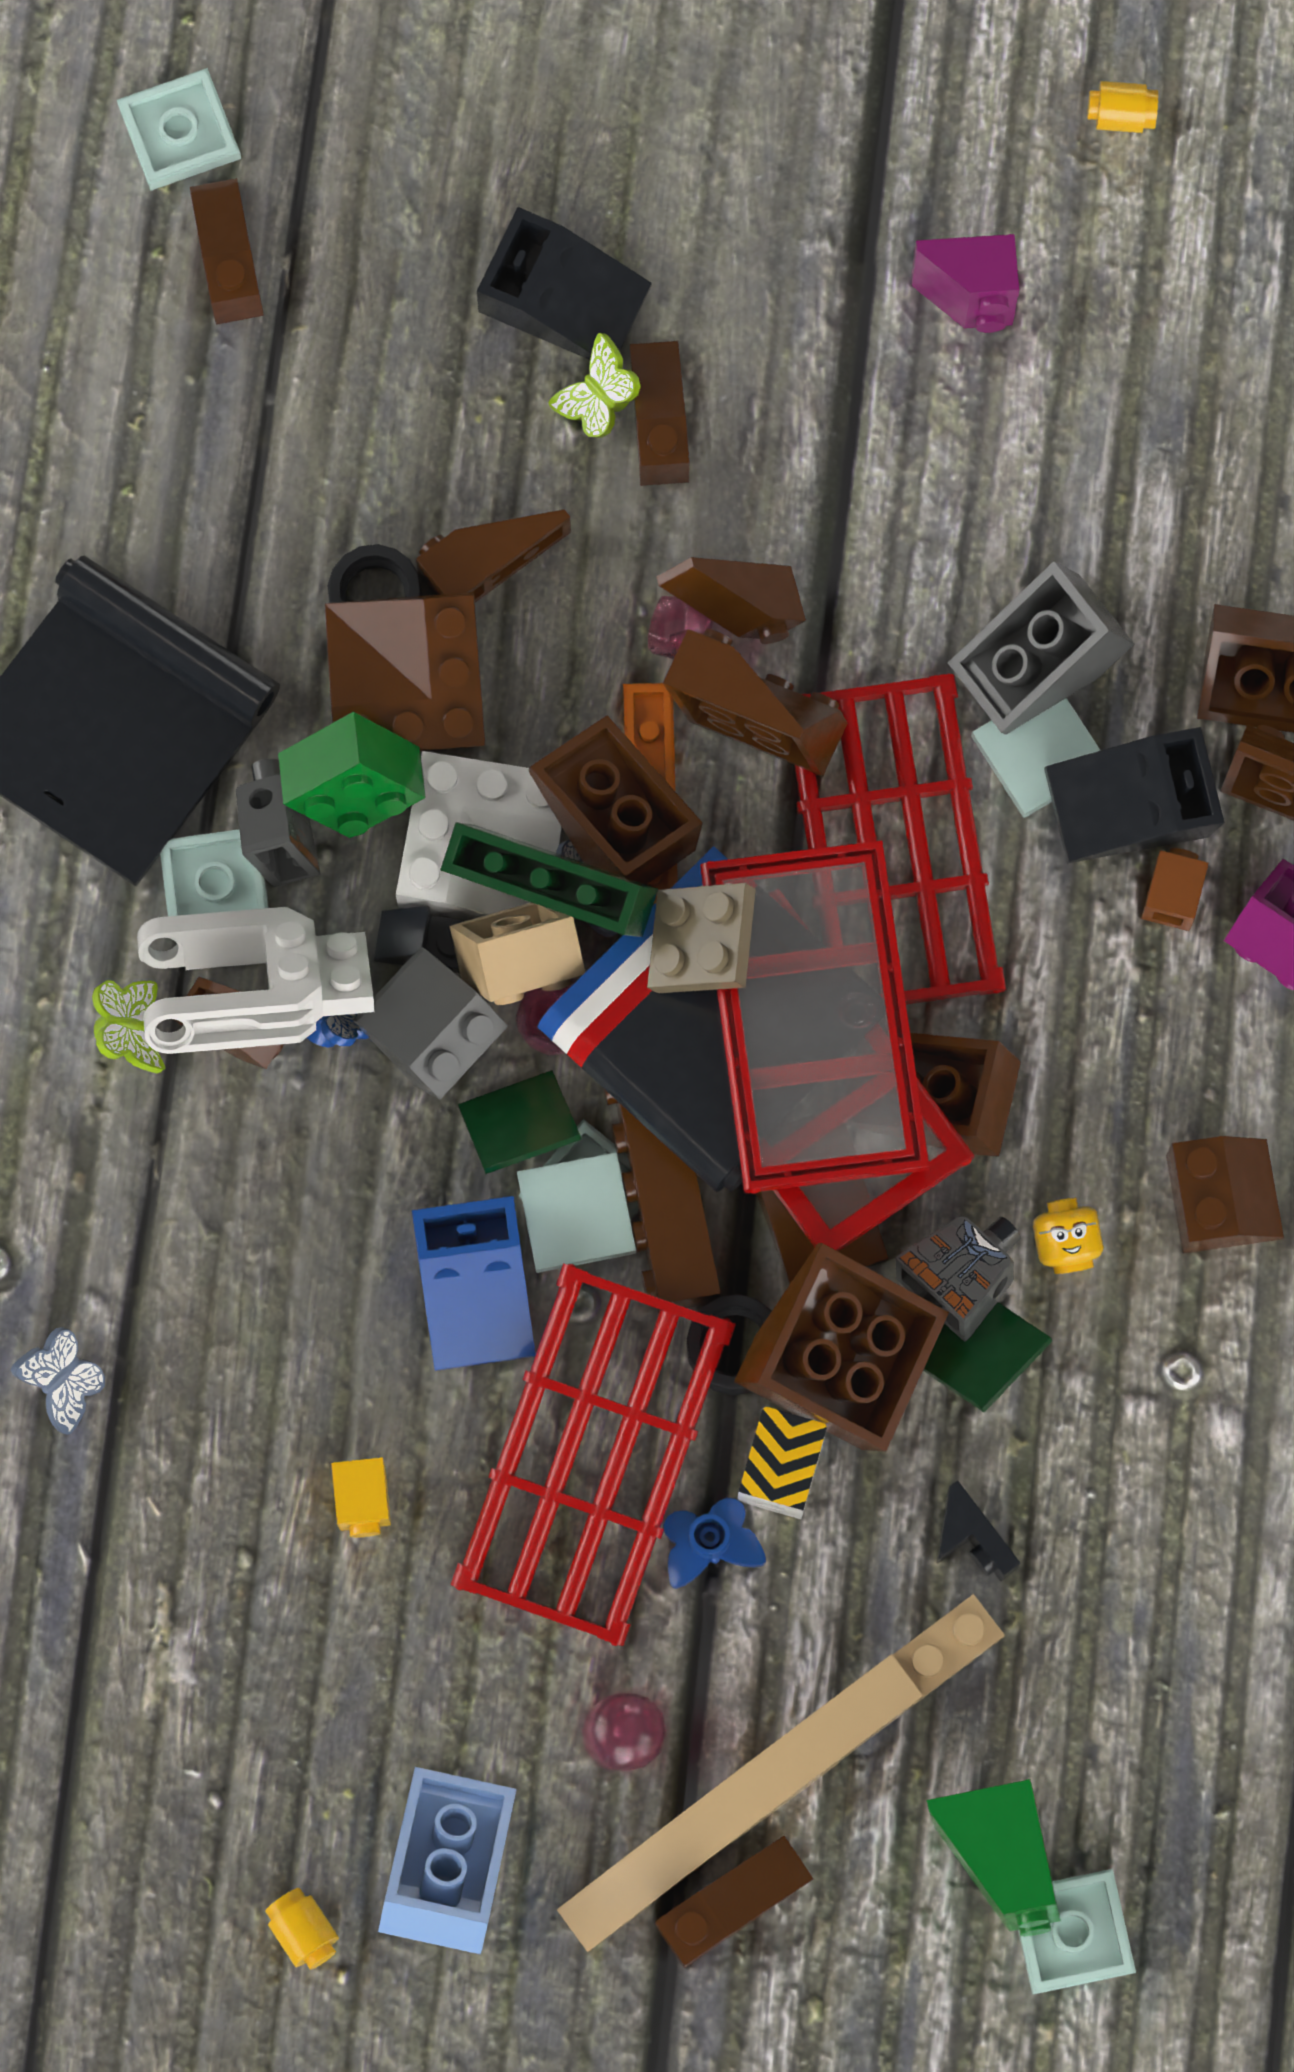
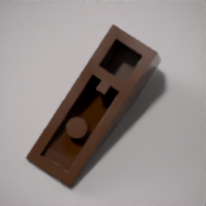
M237 178L190 187L216 325L264 316Z
M678 341L630 344L631 371L639 377L641 386L638 396L634 399L640 486L689 483L690 462Z
M565 509L455 529L446 537H443L441 534L426 542L419 551L420 556L416 558L418 574L435 595L474 592L476 603L570 534V516Z
M690 557L656 576L659 587L740 638L760 639L762 644L776 643L789 636L788 630L806 621L791 566Z
M782 1836L656 1920L655 1926L685 1969L814 1880V1878L786 1837Z

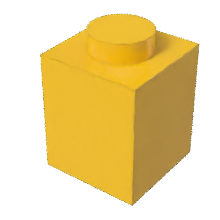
M383 1457L331 1463L336 1518L340 1531L349 1530L350 1537L361 1538L381 1534L380 1527L391 1526L386 1466Z

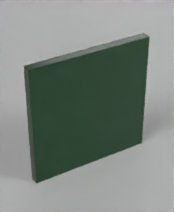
M553 1070L458 1104L485 1174L582 1140Z
M997 1302L975 1332L965 1342L944 1324L923 1371L985 1413L1050 1345L1052 1339Z

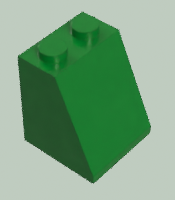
M1031 1779L926 1800L935 1829L1009 1931L1019 1930L1020 1936H1034L1051 1931L1050 1923L1061 1921Z

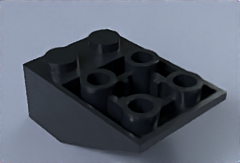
M517 207L477 289L478 312L590 360L594 341L598 333L607 334L620 352L652 283L564 226Z
M1201 727L1149 736L1048 765L1044 768L1067 864L1209 838L1225 823Z

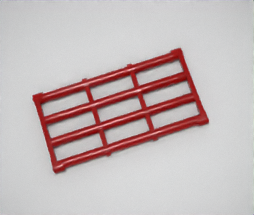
M941 674L929 676L928 678L821 692L820 694L828 696L839 703L838 709L841 710L848 723L841 737V745L849 794L820 798L816 774L795 765L800 801L796 803L797 812L803 816L807 848L827 847L822 812L852 808L857 843L877 841L871 805L901 801L914 882L889 886L891 900L916 897L931 985L929 988L904 991L906 1005L972 995L999 994L1006 991L1003 967H998L985 886L989 885L988 874L983 873L970 797L973 783L972 778H967L954 700L958 697L955 675ZM933 692L948 780L918 784L904 696ZM805 693V694H802V695H804V696H806V697H809V698H810V696H811V694H806V693ZM884 699L898 787L869 791L855 702ZM950 794L963 876L934 880L920 798ZM864 867L861 868L864 889L835 893L831 871L812 874L815 897L811 899L813 910L818 912L822 944L827 949L843 947L837 907L866 903L872 940L875 943ZM966 890L980 980L950 984L936 894ZM876 964L881 994H879V996L883 998L878 964Z
M563 1263L556 1285L560 1287L531 1369L530 1371L525 1370L522 1380L526 1381L496 1469L491 1468L488 1478L492 1480L463 1563L457 1564L450 1585L459 1591L465 1590L473 1594H480L595 1635L599 1639L610 1642L613 1646H624L631 1626L627 1622L656 1539L662 1538L664 1528H661V1524L691 1440L695 1441L699 1431L695 1430L723 1347L724 1345L729 1346L736 1324L732 1323L728 1318L721 1319L712 1315L708 1316L589 1274L590 1272L578 1269L574 1264L567 1265ZM582 1283H586L612 1292L579 1388H575L549 1377ZM632 1299L660 1309L626 1406L598 1396ZM679 1317H683L709 1328L676 1422L674 1423L646 1413ZM546 1388L572 1397L574 1402L543 1486L515 1476ZM597 1406L620 1414L623 1417L593 1503L563 1492L593 1407ZM642 1423L671 1432V1436L642 1519L639 1520L616 1512L612 1508ZM513 1486L538 1495L540 1499L506 1592L478 1582L510 1488ZM561 1503L589 1514L556 1609L526 1598L557 1509ZM609 1520L637 1530L605 1625L601 1626L576 1617L575 1614Z

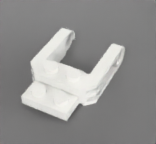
M288 907L157 917L144 923L138 931L137 941L140 961L154 968L185 967L186 970L265 963L267 965L269 990L160 999L152 1003L144 1013V1033L147 1044L158 1052L172 1054L300 1043L316 1031V1022L323 1016L374 1012L365 932H341L333 935L316 936L314 920ZM164 937L173 939L177 943L175 947L168 951H157L149 946L154 940ZM167 1019H175L184 1024L178 1031L170 1033L162 1032L156 1028L161 1021Z

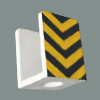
M764 1407L755 1432L737 1500L745 1504L802 1519L825 1439L826 1424L774 1408Z

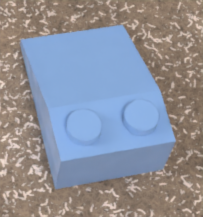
M415 1767L378 1932L481 1955L514 1804L515 1788Z

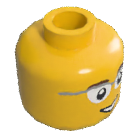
M1077 1197L1047 1202L1048 1212L1040 1214L1033 1221V1231L1040 1263L1053 1267L1054 1274L1071 1273L1093 1268V1259L1098 1258L1104 1249L1097 1211L1089 1206L1078 1207Z

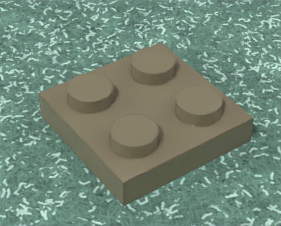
M747 883L658 890L647 988L656 993L745 988L756 889Z

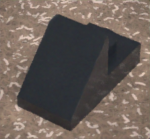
M429 906L384 910L381 913L374 961L404 965L420 947H423L452 972L460 973L449 926L467 920L432 916Z
M957 1480L949 1486L946 1494L936 1563L938 1564L970 1540L975 1548L969 1551L977 1566L986 1576L994 1572L998 1579L1002 1581L1018 1569L1020 1561Z

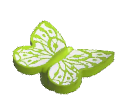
M598 333L590 358V374L585 376V381L569 385L557 392L548 403L551 409L561 416L571 420H582L583 431L588 437L603 438L611 432L615 425V412L626 408L629 402L638 396L641 386L639 377L633 371L623 369L622 355L607 334Z
M106 980L94 988L92 1000L96 1011L101 1015L94 1024L96 1045L100 1053L110 1059H119L124 1056L133 1066L152 1073H160L165 1070V1065L159 1052L152 1049L145 1040L143 1018L146 1009L156 1001L158 985L155 981L132 982L121 989L114 981Z

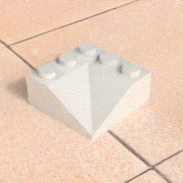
M422 751L421 763L426 798L415 803L411 808L396 890L398 909L429 906L431 915L468 921L531 903L440 870L456 822L477 825L556 853L559 844L563 842L564 829L531 777L529 768Z

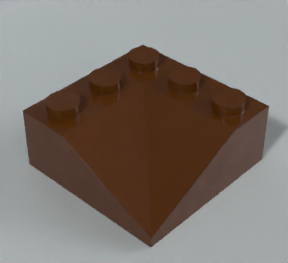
M474 592L325 603L332 723L355 712L419 746L420 750L485 746Z
M708 628L705 629L703 634L687 629L663 684L688 721L823 777L848 724L841 710L838 709L839 703L817 692H812L810 698L794 692V685L773 674H767L766 678L762 679L744 660L741 653L731 646L733 643L732 639Z
M818 1243L755 1335L734 1382L795 1415L825 1423L827 1432L861 1450L886 1452L949 1312L829 1246Z

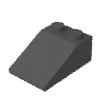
M1053 561L965 645L948 664L1000 732L1006 735L1097 680L1134 643L1084 579L1076 572Z

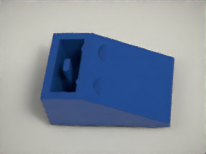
M514 1196L412 1210L434 1370L439 1371L535 1357V1345Z

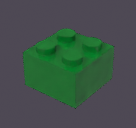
M355 712L344 716L278 753L283 805L348 838L364 834L369 828L391 816L403 813L406 808L426 798L420 747Z

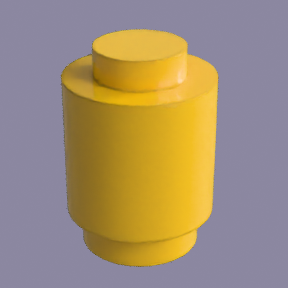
M1100 81L1099 91H1089L1087 119L1096 120V130L1143 133V128L1155 129L1158 111V90L1147 89V84Z
M300 1888L286 1893L265 1910L271 1920L268 1927L295 1967L306 1964L310 1970L315 1969L336 1953L332 1945L339 1939V1936L311 1895L305 1896Z

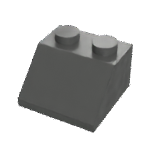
M423 947L418 949L373 998L374 1012L359 1013L353 1019L359 1028L414 1086L439 1100L508 1027L473 988Z

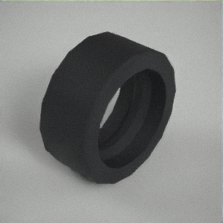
M380 544L359 546L343 555L333 567L327 585L329 603L347 602L346 590L349 582L356 574L365 569L382 568L390 570L398 576L404 587V597L422 596L419 574L411 560L397 549Z
M733 1294L715 1298L703 1305L698 1312L718 1318L733 1315L747 1317L761 1328L772 1310L756 1298ZM691 1321L686 1346L689 1364L694 1371L709 1327ZM716 1368L709 1387L713 1391L728 1395L752 1393V1391L734 1382L737 1374L725 1373Z

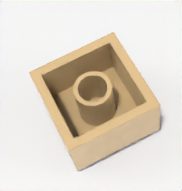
M527 903L449 926L461 979L479 995L490 1002L494 1001L496 1005H506L520 1001L524 998L523 992L542 987L543 991H554L568 987L572 984L571 978L585 973L574 918L535 903Z

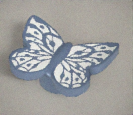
M60 1327L50 1333L43 1349L39 1347L33 1348L12 1365L11 1372L19 1380L42 1389L43 1393L47 1394L46 1409L52 1425L57 1431L69 1435L76 1429L86 1409L84 1396L100 1393L105 1387V1375L102 1369L95 1363L85 1359H78V1342L74 1333L67 1328Z

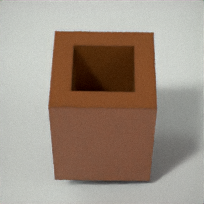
M1171 848L1169 852L1160 850L1153 869L1141 919L1190 931L1195 920L1209 863L1198 860L1199 856L1196 853L1186 849Z

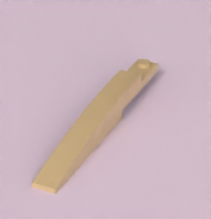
M974 1594L893 1655H889L591 1882L557 1909L558 1913L587 1952L591 1951L835 1767L842 1759L998 1643L1005 1637L1004 1633Z

